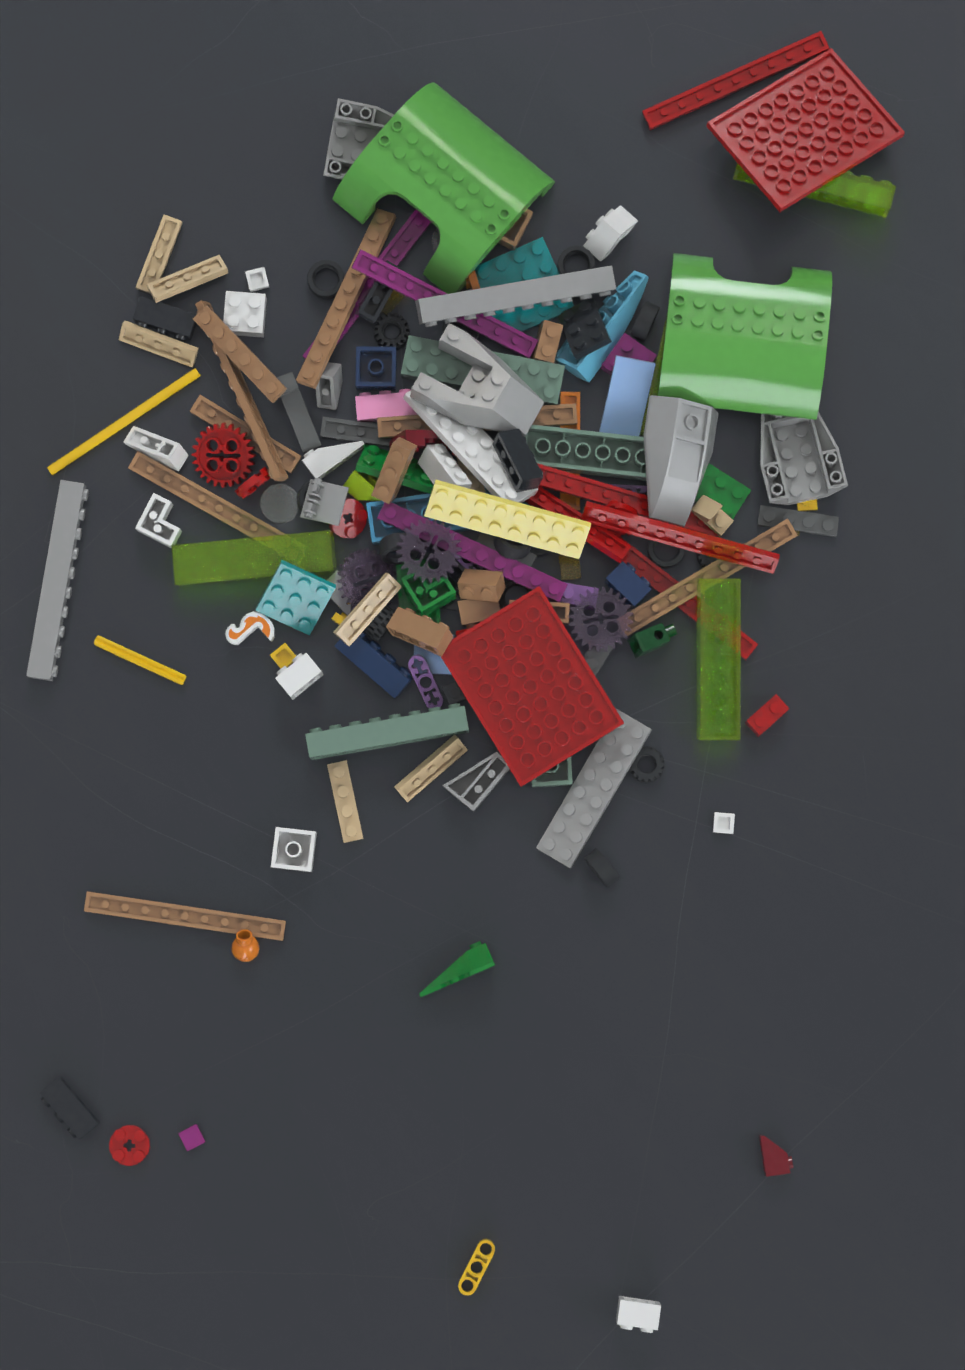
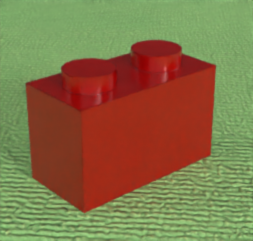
M775 694L745 723L759 737L790 708Z

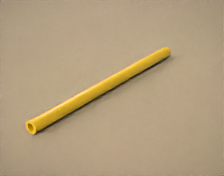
M194 368L49 465L47 469L51 475H54L201 375Z

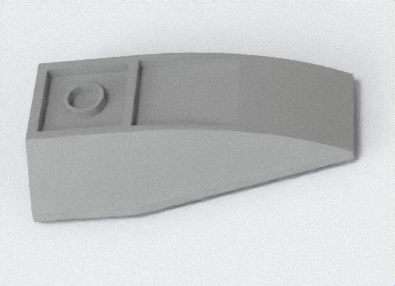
M338 98L323 176L342 180L358 156L394 114L377 106Z
M649 396L644 429L649 518L685 526L713 453L718 412L713 407L682 398Z
M819 412L816 420L761 414L760 467L769 503L792 505L828 497L848 486L839 448Z

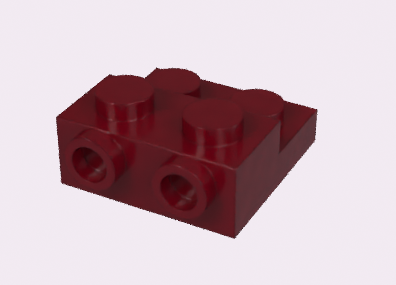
M404 430L391 438L389 448H391L392 443L396 439L401 437L417 445L415 452H418L419 449H425L428 444H437L440 438L433 430Z

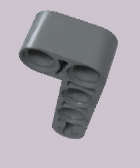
M291 371L277 377L287 388L280 397L303 453L322 446L293 372Z

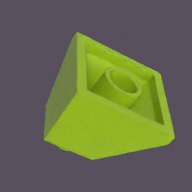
M354 470L343 485L344 487H349L348 493L356 500L381 501L371 496L378 477Z

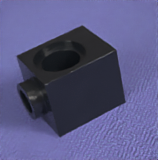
M456 681L442 687L448 705L467 700Z

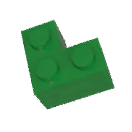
M419 569L401 578L402 587L421 617L422 615L427 616L456 599V591L446 575L430 585L427 584Z

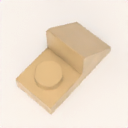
M702 495L691 509L719 537L722 536L734 521L721 510L723 505L705 495Z

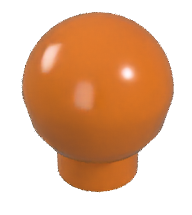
M243 929L237 932L231 950L237 960L249 962L258 955L259 944L257 939L252 936L251 931Z

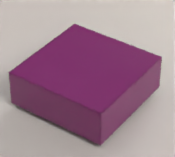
M197 1124L178 1133L187 1151L206 1142Z

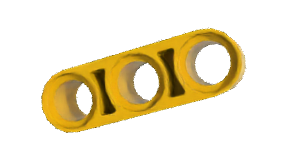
M482 1239L477 1244L459 1280L458 1288L463 1295H471L475 1292L494 1255L495 1245L490 1239ZM484 1243H488L492 1247L491 1252L488 1254H483L480 1251V1246ZM473 1262H480L483 1268L480 1272L472 1271L471 1264ZM465 1280H470L473 1283V1288L469 1291L462 1288V1282Z

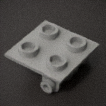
M319 478L310 479L300 517L339 526L349 487L322 482V479Z

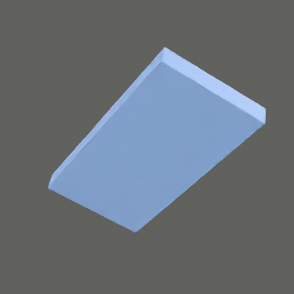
M616 355L599 432L630 436L640 435L655 363Z

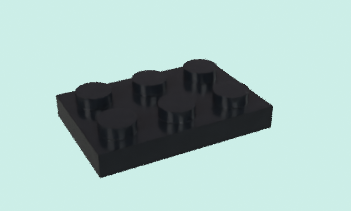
M593 297L558 315L576 360L612 342Z

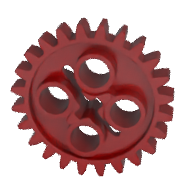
M226 422L222 423L221 427L218 423L214 424L213 428L211 426L206 427L207 433L201 431L202 438H195L199 444L192 446L197 452L191 454V456L197 457V460L193 461L192 464L199 465L195 471H202L200 478L207 476L206 483L214 480V486H218L221 483L222 488L226 487L227 483L230 487L234 486V481L237 484L241 483L240 477L247 479L248 477L245 472H252L249 466L255 465V462L251 461V458L256 457V454L251 453L255 446H249L252 439H245L247 432L240 434L241 427L234 430V424H230L227 428ZM211 440L217 442L218 447L216 450L211 448ZM231 440L237 443L236 450L230 448ZM223 452L224 454H240L241 457L207 456V453L218 454ZM211 460L217 462L218 468L216 470L211 467ZM231 460H234L237 463L236 470L231 469Z

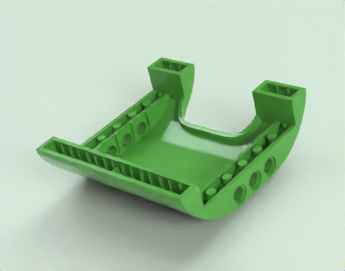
M432 82L416 92L366 146L343 177L332 200L362 225L375 211V203L380 198L386 195H398L429 219L437 227L440 234V244L426 266L423 275L443 292L451 294L460 292L466 286L468 276L539 195L543 197L555 184V181L439 85Z
M673 253L658 396L682 398L718 409L816 420L827 352L832 297V272L791 266L790 279L780 285L734 281L723 278L715 271L713 257Z

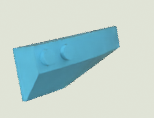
M634 270L616 288L617 292L614 295L608 296L602 301L604 305L599 311L611 338V343L576 360L566 340L556 353L555 362L565 365V369L577 378L590 382L627 329L642 298L649 277Z

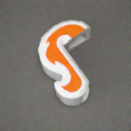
M253 611L242 618L239 628H236L235 624H231L226 629L225 635L229 643L239 645L259 628L272 642L275 638V628L268 617Z

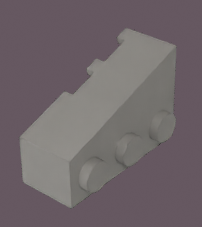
M495 752L442 786L474 812L510 769L503 757L498 752Z

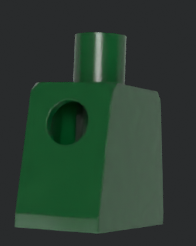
M660 623L634 634L627 641L635 658H638L670 642V637L677 635V631L673 624L664 627L663 623Z

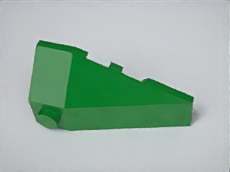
M481 941L469 945L470 950L466 951L419 993L420 997L495 966L486 943L481 944Z

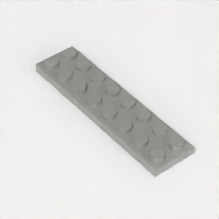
M618 709L616 710L624 724L598 740L536 847L569 868H572L652 731L649 727Z

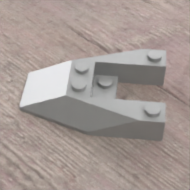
M449 323L439 340L438 349L471 365V370L459 391L421 372L411 388L410 397L462 425L500 432L520 429L522 435L526 436L544 401L500 357L469 333Z

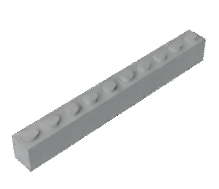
M611 265L416 300L415 303L419 325L425 324L426 327L436 326L437 321L445 320V324L457 322L456 318L464 317V320L475 319L477 314H483L484 317L496 315L495 311L503 310L504 314L515 312L517 307L527 310L534 308V304L541 303L542 307L554 305L553 301L561 300V303L572 302V298L579 296L580 300L592 298L591 294L599 293V297L611 295V291L616 289Z
M60 480L26 675L29 678L53 682V677H57L58 666L56 665L57 657L60 658L62 650L59 642L65 633V626H62L63 619L68 616L66 602L67 599H70L72 587H69L70 579H74L75 575L73 561L78 558L79 548H76V544L82 535V528H79L80 521H84L85 509H83L84 501L88 500L89 489H86L87 486L84 483Z

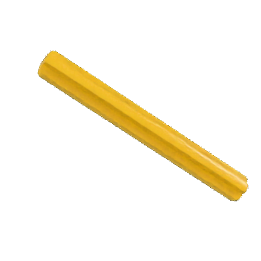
M97 635L94 640L95 646L175 683L183 685L186 680V675L102 636Z

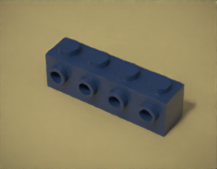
M364 631L350 647L341 639L336 643L335 647L393 698L399 697L414 679L406 667H400L395 662L396 659L389 653L385 654L377 642L374 640L370 641L365 636L366 633Z

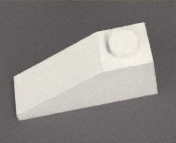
M135 426L132 427L124 440V443L129 447L176 471L181 469L189 456L180 443Z
M363 441L318 448L315 451L311 449L304 455L302 461L314 478L322 479L361 451L365 444Z

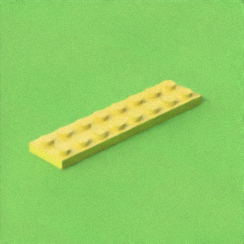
M436 479L424 514L428 518L576 559L580 558L591 528V523Z

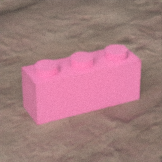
M401 389L399 393L380 391L377 395H371V392L359 393V396H355L357 421L367 423L377 422L378 417L417 415L403 399L404 395L411 391V389Z

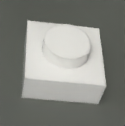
M264 267L245 272L250 292L269 288Z
M714 812L713 833L733 834L735 814Z

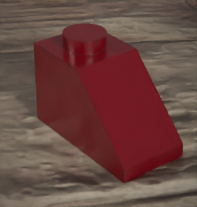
M759 1135L764 1175L768 1177L789 1174L790 1169L793 1168L792 1157L788 1156L787 1152L766 1136Z

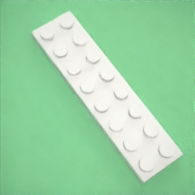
M411 391L404 395L403 399L492 495L522 503L537 493L538 488L516 492L492 445L494 441L482 428L462 425L410 397Z

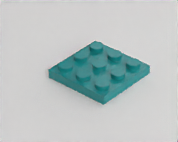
M281 560L255 611L310 636L336 589V584Z

